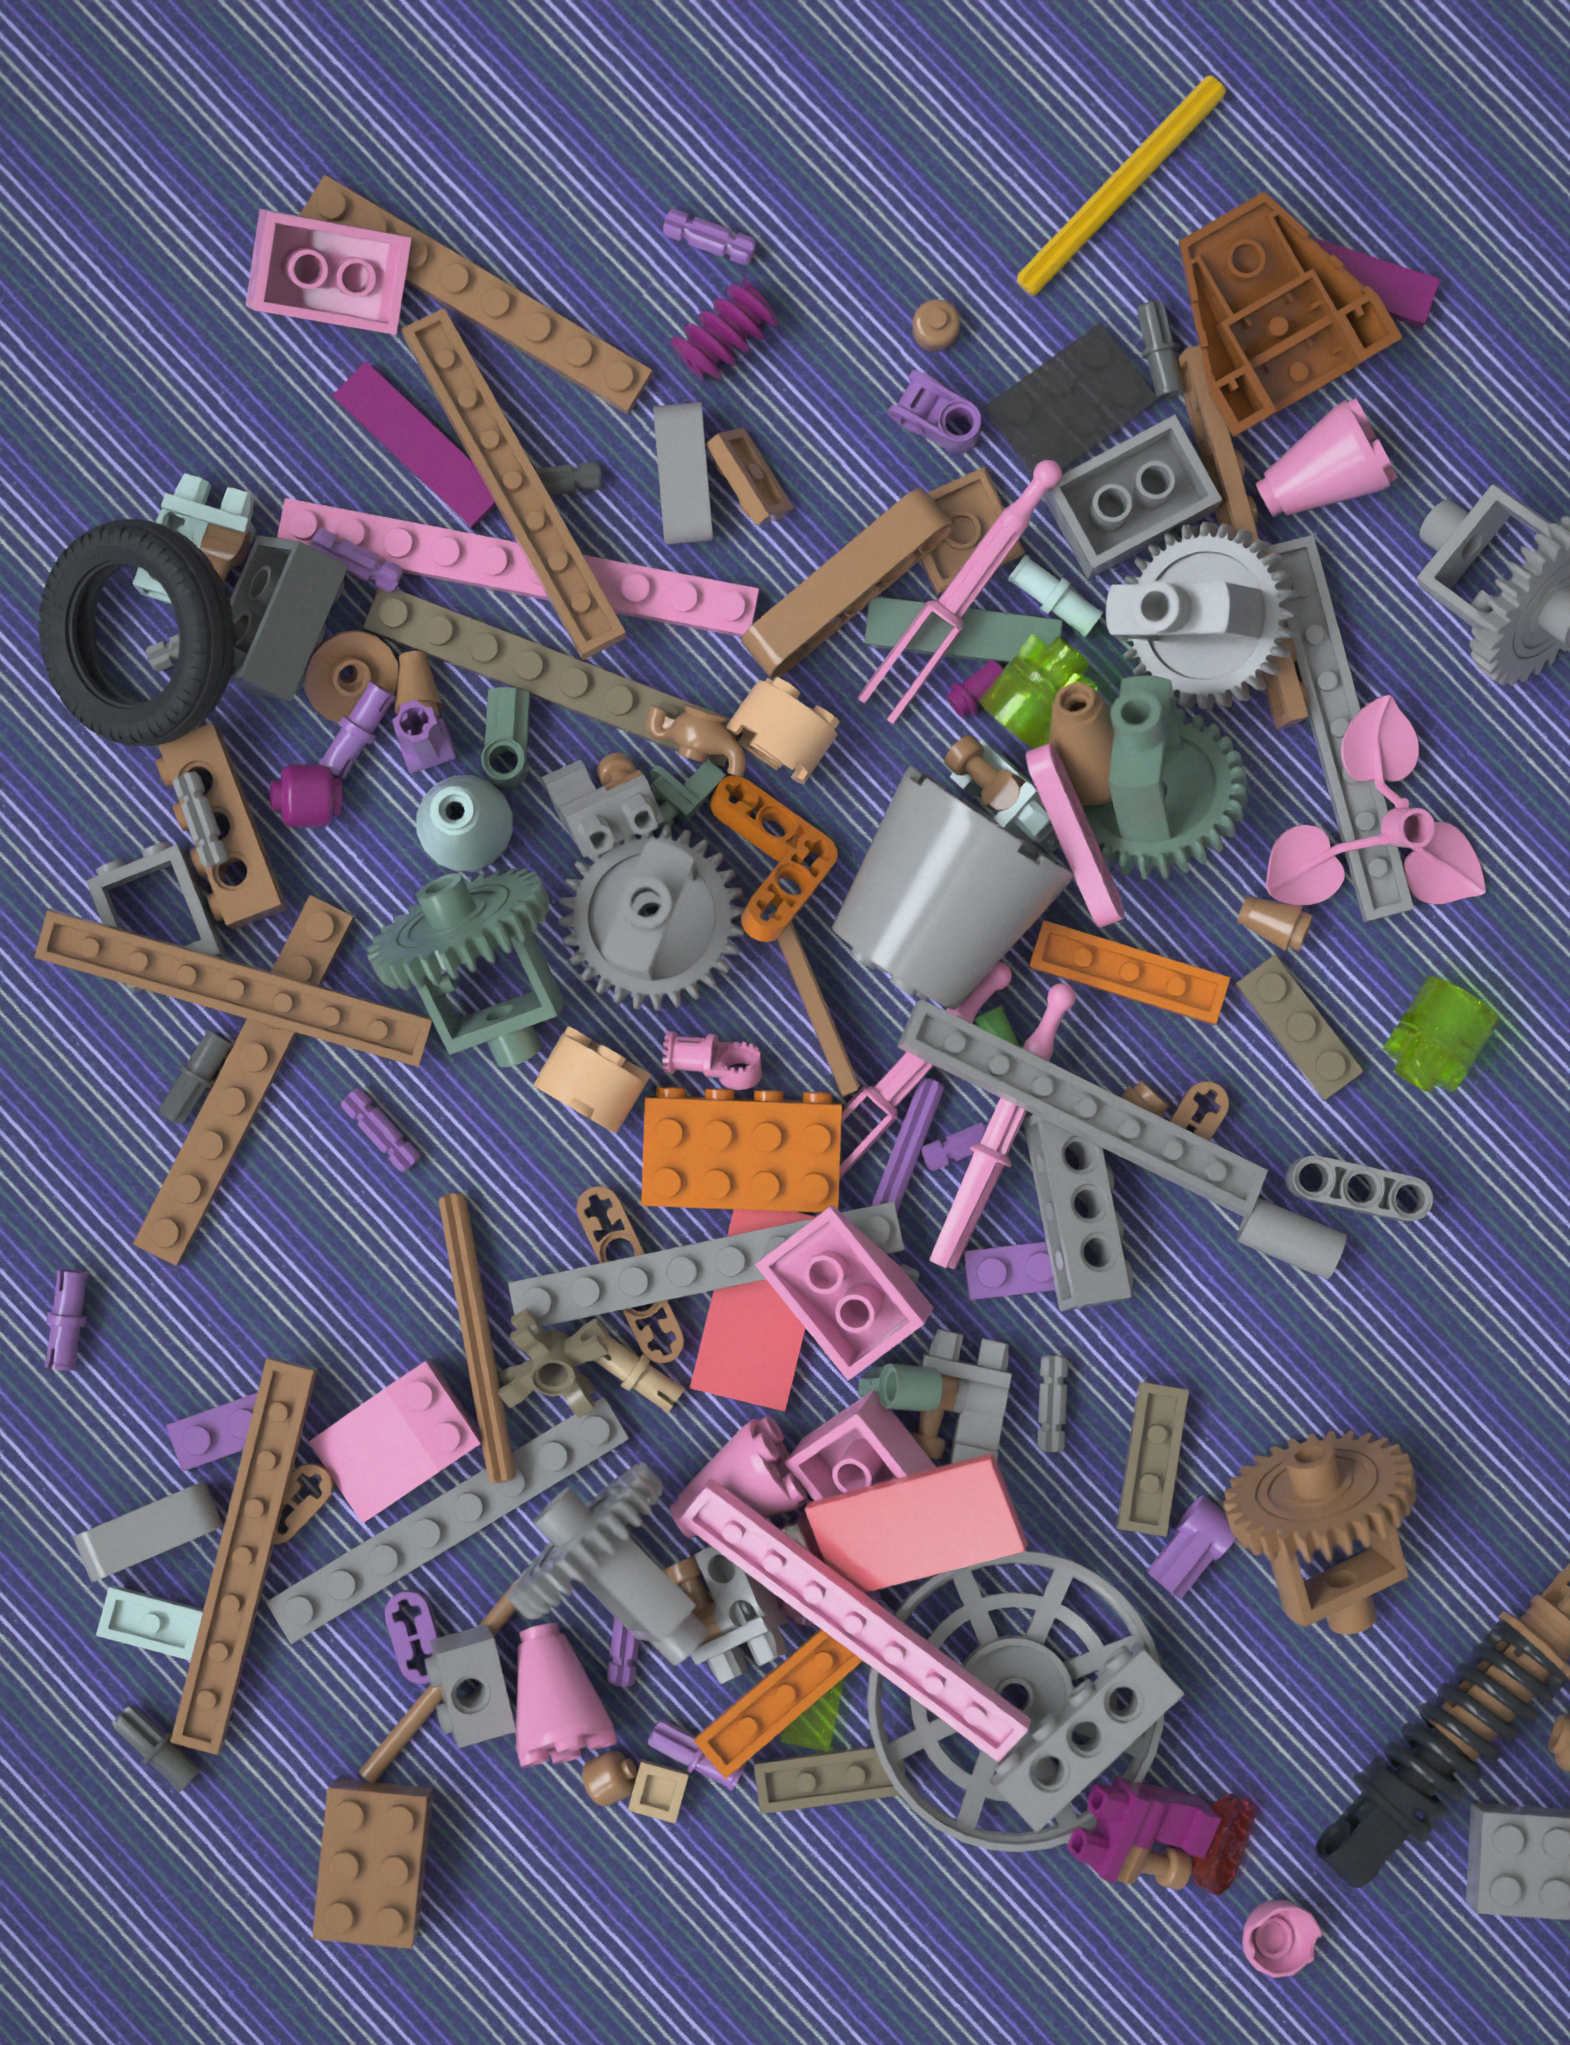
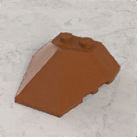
M1265 192L1258 194L1178 242L1209 395L1233 437L1277 414L1403 338L1379 295L1368 285L1364 286L1343 267V262L1334 254H1328L1309 236L1310 233Z

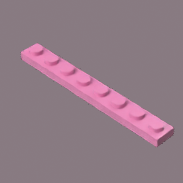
M712 1478L709 1479L683 1511L678 1520L680 1523L996 1761L1000 1762L1029 1730L1032 1719Z

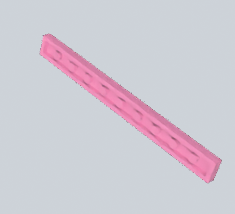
M285 498L277 538L300 541L309 546L318 529H325L337 535L336 541L342 543L345 539L378 555L379 562L385 563L388 560L403 569V573L549 600L517 542ZM583 555L612 609L617 614L742 637L747 629L753 625L759 588Z

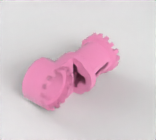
M675 1031L666 1032L663 1047L668 1048V1051L663 1050V1055H667V1057L662 1058L664 1073L674 1074L676 1070L703 1072L705 1077L719 1078L723 1086L734 1090L751 1088L758 1084L762 1078L760 1051H758L757 1047L754 1049V1045L751 1043L747 1046V1042H719L718 1035L707 1034L706 1038L678 1036ZM735 1064H748L744 1070L743 1067H740L739 1070H735L733 1067L731 1069L728 1068Z

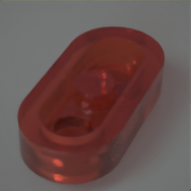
M1233 1793L1218 1799L1211 1806L1222 1819L1205 1857L1194 1856L1192 1860V1873L1195 1885L1216 1896L1226 1892L1233 1883L1255 1820V1807L1253 1803Z

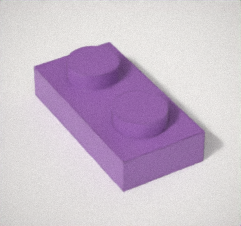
M1046 1241L963 1252L969 1300L1055 1290Z
M257 1393L166 1425L182 1472L244 1449Z

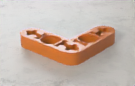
M727 776L719 782L710 799V808L713 814L721 822L779 862L751 897L742 913L741 924L750 937L762 942L774 941L780 937L827 877L837 860V848L834 842L825 834L749 780L740 776ZM734 796L738 798L740 801H738L736 804H733L729 801V799H731ZM753 810H756L758 813L756 817L752 819L750 815ZM769 820L778 823L783 828L785 836L778 837L769 834L764 829L762 822ZM814 853L819 858L814 861L808 870L802 863L808 855ZM782 878L793 880L799 885L801 894L793 895L785 892L780 887L778 880ZM772 903L778 909L772 918L765 921L760 916Z

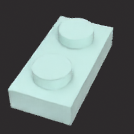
M113 1585L108 1589L96 1636L191 1661L203 1609Z

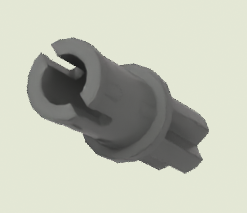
M1163 301L1146 302L1138 307L1137 314L1145 345V350L1141 354L1143 359H1148L1155 388L1156 400H1164L1177 397L1186 392L1182 383L1176 355L1180 346L1179 343L1173 341L1165 303Z
M207 1029L204 1038L195 1049L185 1066L180 1064L178 1067L182 1072L160 1105L159 1112L176 1124L181 1125L185 1123L206 1087L212 1089L214 1084L210 1081L229 1050L232 1049L233 1044Z
M130 1705L126 1707L114 1720V1729L144 1757L141 1762L144 1765L149 1762L179 1793L202 1770L174 1743L170 1742L172 1737L170 1732L165 1736L135 1706Z

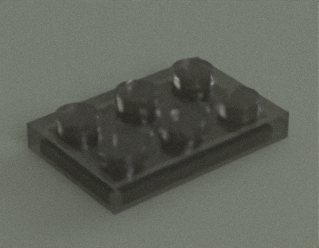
M1100 322L984 406L983 412L1033 477L1036 465L1043 460L1057 462L1061 470L1064 471L1155 405L1158 398Z

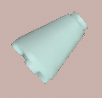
M474 775L452 776L436 783L423 797L416 814L417 835L424 851L439 865L454 871L477 872L494 863L506 850L513 833V813L504 794L491 782ZM451 805L464 806L465 813L461 819L451 820L448 818L452 813Z

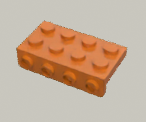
M656 1087V1095H647L645 1097L641 1206L823 1212L833 1205L838 1209L842 1102H832V1093L803 1092V1101L783 1100V1091L754 1090V1099L734 1098V1089L706 1088L705 1097L685 1096L686 1088Z

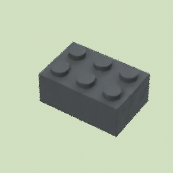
M257 535L230 599L234 616L232 622L235 623L236 644L233 646L235 657L232 672L229 673V683L251 693L291 702L294 694L302 688L307 675L306 665L313 649L321 643L326 630L324 623L331 606L337 602L344 590L345 581L343 578L348 566L300 541Z

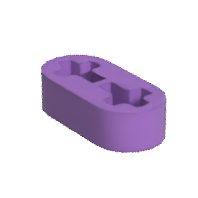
M413 1589L402 1590L395 1594L387 1603L385 1621L403 1676L410 1682L417 1684L430 1682L428 1674L423 1673L420 1666L411 1667L409 1660L416 1655L413 1640L420 1639L423 1652L430 1654L432 1651L429 1641L440 1638V1634L427 1597L420 1591ZM408 1599L410 1606L419 1605L421 1613L414 1618L417 1632L413 1634L410 1632L407 1620H398L395 1612L402 1608L401 1600Z

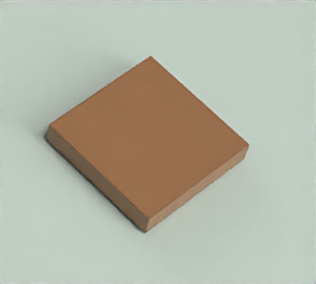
M985 467L928 492V495L954 524L951 533L920 560L937 596L943 594L1004 510L1003 504ZM1020 540L1017 541L999 568L1025 556Z

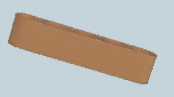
M923 488L914 489L749 627L741 638L742 645L771 679L784 675L937 547L951 533L954 524Z

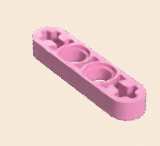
M1049 743L1026 752L1031 777L1094 922L1098 927H1103L1124 919L1125 913L1121 897L1058 750L1054 744Z

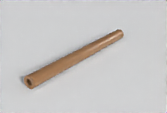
M513 1584L478 1625L479 1627L487 1624L493 1637L496 1636L517 1610L507 1599L508 1592L514 1587ZM430 1684L359 1770L362 1777L372 1784L376 1782L436 1709V1705L441 1703L443 1697L440 1686L432 1688Z

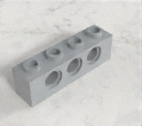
M1035 1114L1023 1119L1060 1312L1111 1304L1131 1298L1130 1289L1133 1286V1272L1129 1262L1124 1260L1121 1245L1124 1227L1120 1214L1114 1209L1111 1194L1114 1189V1176L1110 1165L1105 1163L1103 1148ZM1066 1148L1072 1149L1077 1154L1079 1159L1077 1170L1067 1164L1065 1160ZM1076 1195L1083 1198L1088 1205L1087 1218L1081 1217L1075 1210L1074 1200ZM1086 1244L1091 1245L1097 1252L1098 1261L1095 1267L1091 1266L1084 1257V1247Z
M1135 1643L1130 1649L1126 1645L1117 1649L1105 1661L1104 1666L1107 1670L1093 1683L1087 1679L1078 1685L1067 1698V1701L1070 1703L1067 1708L1057 1717L1049 1714L1043 1718L1030 1733L1033 1739L1021 1751L1018 1752L1016 1748H1013L1000 1762L995 1764L993 1769L997 1773L990 1780L1036 1833L1184 1695L1180 1688L1139 1644ZM1118 1687L1130 1688L1132 1691L1130 1704L1123 1710L1116 1711L1110 1709L1108 1698L1111 1692ZM1083 1721L1093 1722L1096 1728L1093 1739L1084 1745L1073 1743L1071 1740L1073 1728ZM1045 1756L1058 1758L1059 1768L1054 1776L1048 1779H1040L1034 1775V1768L1039 1759Z

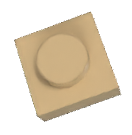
M641 1759L628 1811L675 1824L689 1772Z

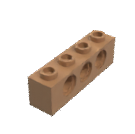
M210 723L194 729L179 739L158 745L162 757L156 759V765L166 787L173 785V780L185 773L196 772L198 774L210 772L213 777V785L203 796L208 798L215 818L227 817L230 822L229 833L225 838L221 839L228 854L226 862L215 867L206 868L201 864L196 850L199 844L195 843L196 848L190 850L192 861L199 876L207 875L213 889V893L207 895V900L216 921L224 920L226 926L235 930L287 910L288 906L221 730L215 724ZM178 798L179 802L173 804V810L182 831L185 832L189 828L181 808V804L184 801ZM237 861L244 862L247 867L245 880L237 886H228L225 881L227 867Z

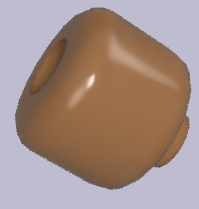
M941 299L929 300L921 304L915 312L912 322L913 337L917 344L925 350L931 352L944 351L950 348L958 338L961 326L960 315L956 308L948 301Z
M607 1751L584 1764L582 1778L585 1789L590 1798L599 1806H610L629 1797L633 1792L635 1777L637 1776L636 1767L631 1759H627L619 1751Z

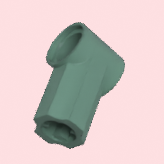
M512 687L488 689L485 748L482 752L481 761L490 781L500 788H515L522 784L528 775L527 750L531 692ZM502 753H512L518 757L517 766L513 771L501 774L493 770V762L497 756Z
M901 1364L871 1367L869 1373L859 1379L858 1396L864 1397L875 1389L882 1407L886 1409L933 1412L939 1406L942 1397V1378L939 1370L934 1367Z

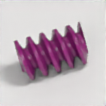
M741 279L744 289L735 284L727 288L730 302L721 297L713 301L712 305L715 314L707 310L699 314L698 318L702 328L693 323L685 326L684 331L688 341L680 337H673L670 341L673 350L681 361L702 381H704L703 375L705 373L718 380L722 378L717 362L720 360L732 367L736 365L731 352L734 347L746 354L750 352L745 338L748 334L762 341L765 338L759 325L762 321L774 328L779 325L768 302L745 279Z

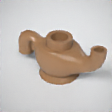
M683 704L686 712L679 715L676 719H670L668 717L669 711L650 706L646 719V730L653 738L662 741L673 740L680 745L679 755L706 763L708 754L724 755L729 760L727 772L740 777L744 776L745 754L741 745L724 726V723L730 720L729 718Z

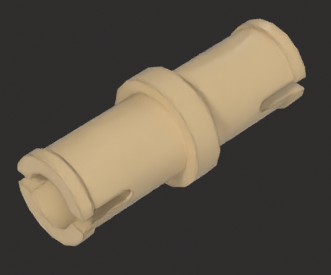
M608 1334V1337L602 1340L608 1347V1354L594 1361L622 1380L621 1386L627 1391L633 1388L662 1408L665 1413H668L673 1407L674 1401L678 1400L685 1387L678 1385L649 1364L650 1359L644 1354L640 1357Z

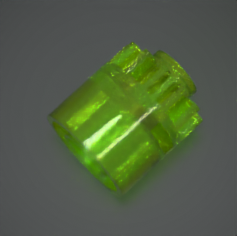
M1033 633L980 697L979 702L1012 734L1031 748L1036 749L1048 743L1052 705L1058 691L1063 686L1074 682L1085 683L1094 690L1098 687L1090 677L1085 675V671L1091 663L1074 647L1058 636L1051 644H1048L1042 637L1036 636Z
M1429 975L1382 1049L1389 1053V1057L1398 1061L1393 1071L1417 1088L1431 1093L1435 1086L1439 1088L1442 1086L1449 1092H1456L1501 1021V1018L1489 1006L1465 990L1441 978Z

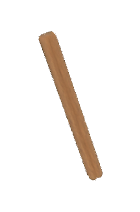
M462 1193L447 1194L439 1198V1207L487 1476L490 1483L498 1484L515 1479L516 1473L503 1401L498 1395L500 1384L467 1201Z

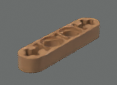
M596 1186L587 1189L581 1194L576 1208L578 1218L600 1263L609 1262L606 1255L607 1246L617 1238H624L630 1241L634 1248V1256L646 1254L619 1197L614 1191L606 1187ZM593 1195H598L601 1200L610 1199L613 1207L607 1210V1216L611 1224L614 1225L621 1219L625 1227L624 1230L610 1232L600 1242L595 1235V1231L604 1230V1227L598 1217L589 1218L586 1214V1209L592 1206L590 1198ZM668 1300L655 1302L651 1308L645 1311H638L632 1307L622 1309L642 1352L648 1359L657 1363H667L680 1355L684 1348L685 1338ZM660 1308H663L667 1315V1318L657 1320L664 1333L673 1331L676 1336V1340L670 1344L672 1352L664 1355L661 1349L652 1351L649 1342L655 1338L650 1324L641 1330L637 1323V1319L651 1317Z

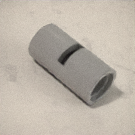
M1257 1198L1252 1214L1242 1219L1236 1242L1328 1280L1340 1260L1347 1235Z

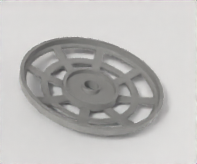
M1025 1550L1024 1552L932 1575L910 1593L893 1614L905 1623L922 1601L940 1586L951 1580L954 1581L964 1606L955 1610L944 1619L927 1641L939 1649L953 1631L964 1622L970 1620L980 1646L970 1653L963 1664L959 1665L998 1695L1001 1694L1005 1686L1012 1683L1021 1684L1026 1688V1702L1018 1710L1032 1720L1029 1730L1011 1748H1016L1018 1752L1033 1739L1030 1733L1043 1718L1049 1714L1057 1717L1070 1705L1067 1698L1073 1691L1072 1680L1094 1671H1098L1100 1677L1107 1670L1104 1666L1105 1661L1123 1645L1130 1649L1135 1643L1139 1644L1162 1669L1154 1641L1142 1619L1118 1590L1098 1574L1080 1564L1042 1551ZM1011 1563L1039 1565L1054 1570L1042 1596L1031 1593L1008 1592L991 1594L985 1597L981 1596L971 1571L986 1566ZM1075 1578L1087 1584L1107 1600L1124 1620L1131 1636L1103 1646L1100 1638L1086 1621L1061 1604L1072 1579ZM1008 1607L1036 1610L1025 1637H998L988 1611ZM1054 1619L1062 1621L1071 1628L1086 1644L1089 1652L1062 1662L1053 1651L1045 1646L1044 1642ZM873 1667L870 1668L867 1709L870 1733L879 1761L896 1791L913 1811L933 1827L967 1844L989 1850L1010 1852L1049 1849L1069 1842L1073 1831L1079 1827L1094 1830L1097 1817L1089 1810L1076 1816L1070 1802L1055 1815L1058 1825L1039 1830L1037 1833L1035 1831L1021 1833L997 1832L976 1827L985 1798L1007 1801L990 1780L995 1772L993 1768L998 1761L981 1749L972 1775L965 1772L950 1760L937 1742L958 1731L940 1718L929 1722L926 1707L911 1696V1712L915 1729L889 1742L884 1728L881 1704L883 1675ZM1117 1688L1111 1692L1108 1698V1705L1112 1710H1116ZM1164 1714L1141 1737H1138L1123 1751L1134 1757L1122 1778L1129 1779L1132 1783L1143 1782L1156 1756L1164 1725ZM1083 1721L1078 1723L1073 1728V1731L1090 1737V1742L1095 1735L1096 1728L1093 1722ZM924 1748L928 1757L937 1768L956 1785L966 1790L957 1819L943 1813L925 1799L904 1775L898 1761ZM1050 1756L1042 1757L1037 1761L1034 1768L1037 1778L1048 1779L1056 1774V1769Z

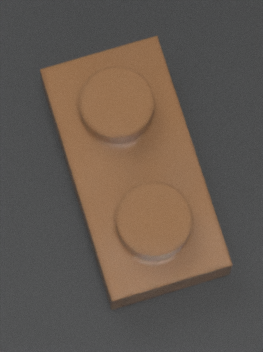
M744 427L718 433L705 444L714 458L717 470L727 478L738 496L741 509L753 520L756 526L782 519L794 509Z

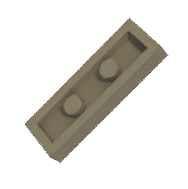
M1276 955L1271 956L1234 984L1321 1101L1328 1099L1363 1072V1069Z
M1138 1381L1116 1524L1117 1529L1167 1537L1189 1393L1188 1389Z
M874 1745L754 1761L760 1814L900 1795L893 1787L882 1767ZM902 1759L898 1761V1764L905 1775L904 1762Z

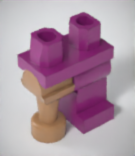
M1116 1776L1112 1786L1100 1784L1093 1786L1087 1799V1809L1097 1817L1094 1830L1082 1827L1075 1829L1067 1847L1079 1861L1089 1865L1105 1881L1115 1883L1117 1880L1125 1884H1133L1138 1879L1140 1873L1154 1875L1157 1883L1163 1887L1180 1890L1187 1884L1191 1875L1192 1862L1190 1855L1201 1858L1205 1857L1222 1818L1198 1795L1145 1783H1132L1129 1779ZM1156 1840L1157 1842L1180 1847L1183 1850L1167 1847L1156 1853L1151 1851V1848Z

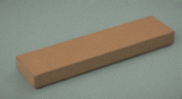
M775 912L768 914V920L773 917ZM791 921L780 937L777 938V942L841 1097L844 1098L858 1092L860 1085Z

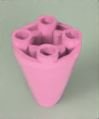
M1356 398L1349 402L1345 400L1337 404L1264 472L1266 478L1255 483L1273 517L1282 512L1287 516L1383 491L1391 486L1390 482L1398 479L1380 441L1376 439L1369 443L1377 437Z
M766 1416L761 1420L753 1419L745 1424L681 1491L677 1501L671 1504L670 1511L680 1531L687 1538L691 1539L696 1534L678 1520L710 1478L765 1519L793 1511L806 1502V1489L785 1464L790 1454L782 1443L784 1440L783 1434L773 1418Z
M543 1624L520 1632L522 1644L517 1647L516 1749L521 1768L545 1763L550 1760L549 1755H551L553 1764L577 1759L582 1756L580 1749L587 1745L589 1750H596L616 1744L618 1741L613 1722L566 1635L559 1632L558 1624Z

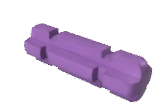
M677 209L669 211L663 225V233L667 237L678 241L685 238L688 241L687 244L721 257L728 254L730 255V260L743 265L750 263L756 249V240L742 233H738L737 236L732 235L731 229L698 217L691 220L688 213Z
M318 529L309 545L310 547L347 565V573L365 582L370 578L376 581L374 586L388 593L395 590L402 576L403 569L388 560L385 563L379 562L378 555L345 539L342 543L336 541L337 535L325 529Z
M358 1088L353 1090L343 1099L341 1107L352 1119L357 1118L360 1121L357 1125L382 1153L387 1152L390 1155L388 1159L399 1171L405 1172L409 1170L420 1159V1153L410 1142L407 1141L405 1143L402 1140L404 1135L379 1108L372 1107L373 1101L363 1090Z
M980 1122L946 1136V1141L942 1143L937 1140L925 1145L922 1148V1156L928 1169L935 1171L949 1165L948 1161L952 1159L957 1162L973 1155L974 1151L969 1148L974 1144L981 1143L989 1123L983 1125Z
M614 1617L610 1649L613 1662H609L607 1680L609 1684L614 1686L629 1687L633 1686L635 1682L636 1667L633 1665V1660L638 1658L640 1640L616 1617Z

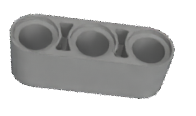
M702 402L653 406L665 544L713 541Z
M1306 1156L1296 1159L1289 1165L1285 1176L1288 1190L1301 1200L1396 1221H1416L1430 1212L1433 1205V1194L1430 1187L1425 1181L1417 1177L1322 1156ZM1307 1164L1316 1166L1322 1174V1183L1314 1192L1305 1190L1299 1181L1300 1171ZM1355 1175L1363 1176L1370 1186L1368 1197L1360 1203L1354 1201L1347 1191L1349 1180ZM1404 1185L1411 1187L1418 1197L1415 1209L1409 1213L1401 1211L1396 1203V1194Z
M203 1481L73 1536V1539L92 1583L223 1527V1523L207 1484Z

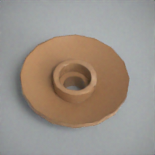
M360 630L339 632L323 640L312 652L306 665L307 675L304 688L311 705L326 719L338 723L343 715H350L370 680L393 694L398 685V663L391 648L376 635ZM348 665L354 666V671L350 677L340 678L339 673L344 667Z

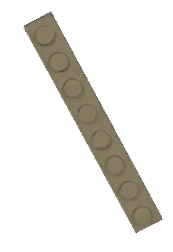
M380 588L378 589L363 629L368 633L415 651L426 652L430 657L505 686L530 691L531 696L675 752L679 751V744L673 740H657L646 730V719L650 706L669 711L668 717L670 719H676L679 715L686 712L683 704L712 712L397 589L391 593ZM730 720L724 723L725 728L730 722ZM736 734L732 735V736L734 737V739L736 740L737 735H736ZM708 754L707 757L715 766L724 770L728 760L726 756Z

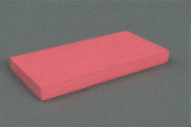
M734 1209L727 1237L814 1219L815 1216L795 1211ZM767 1279L713 1291L690 1388L785 1412L805 1327Z
M994 1453L812 1501L805 1508L826 1565L863 1593L1024 1552L1028 1545Z

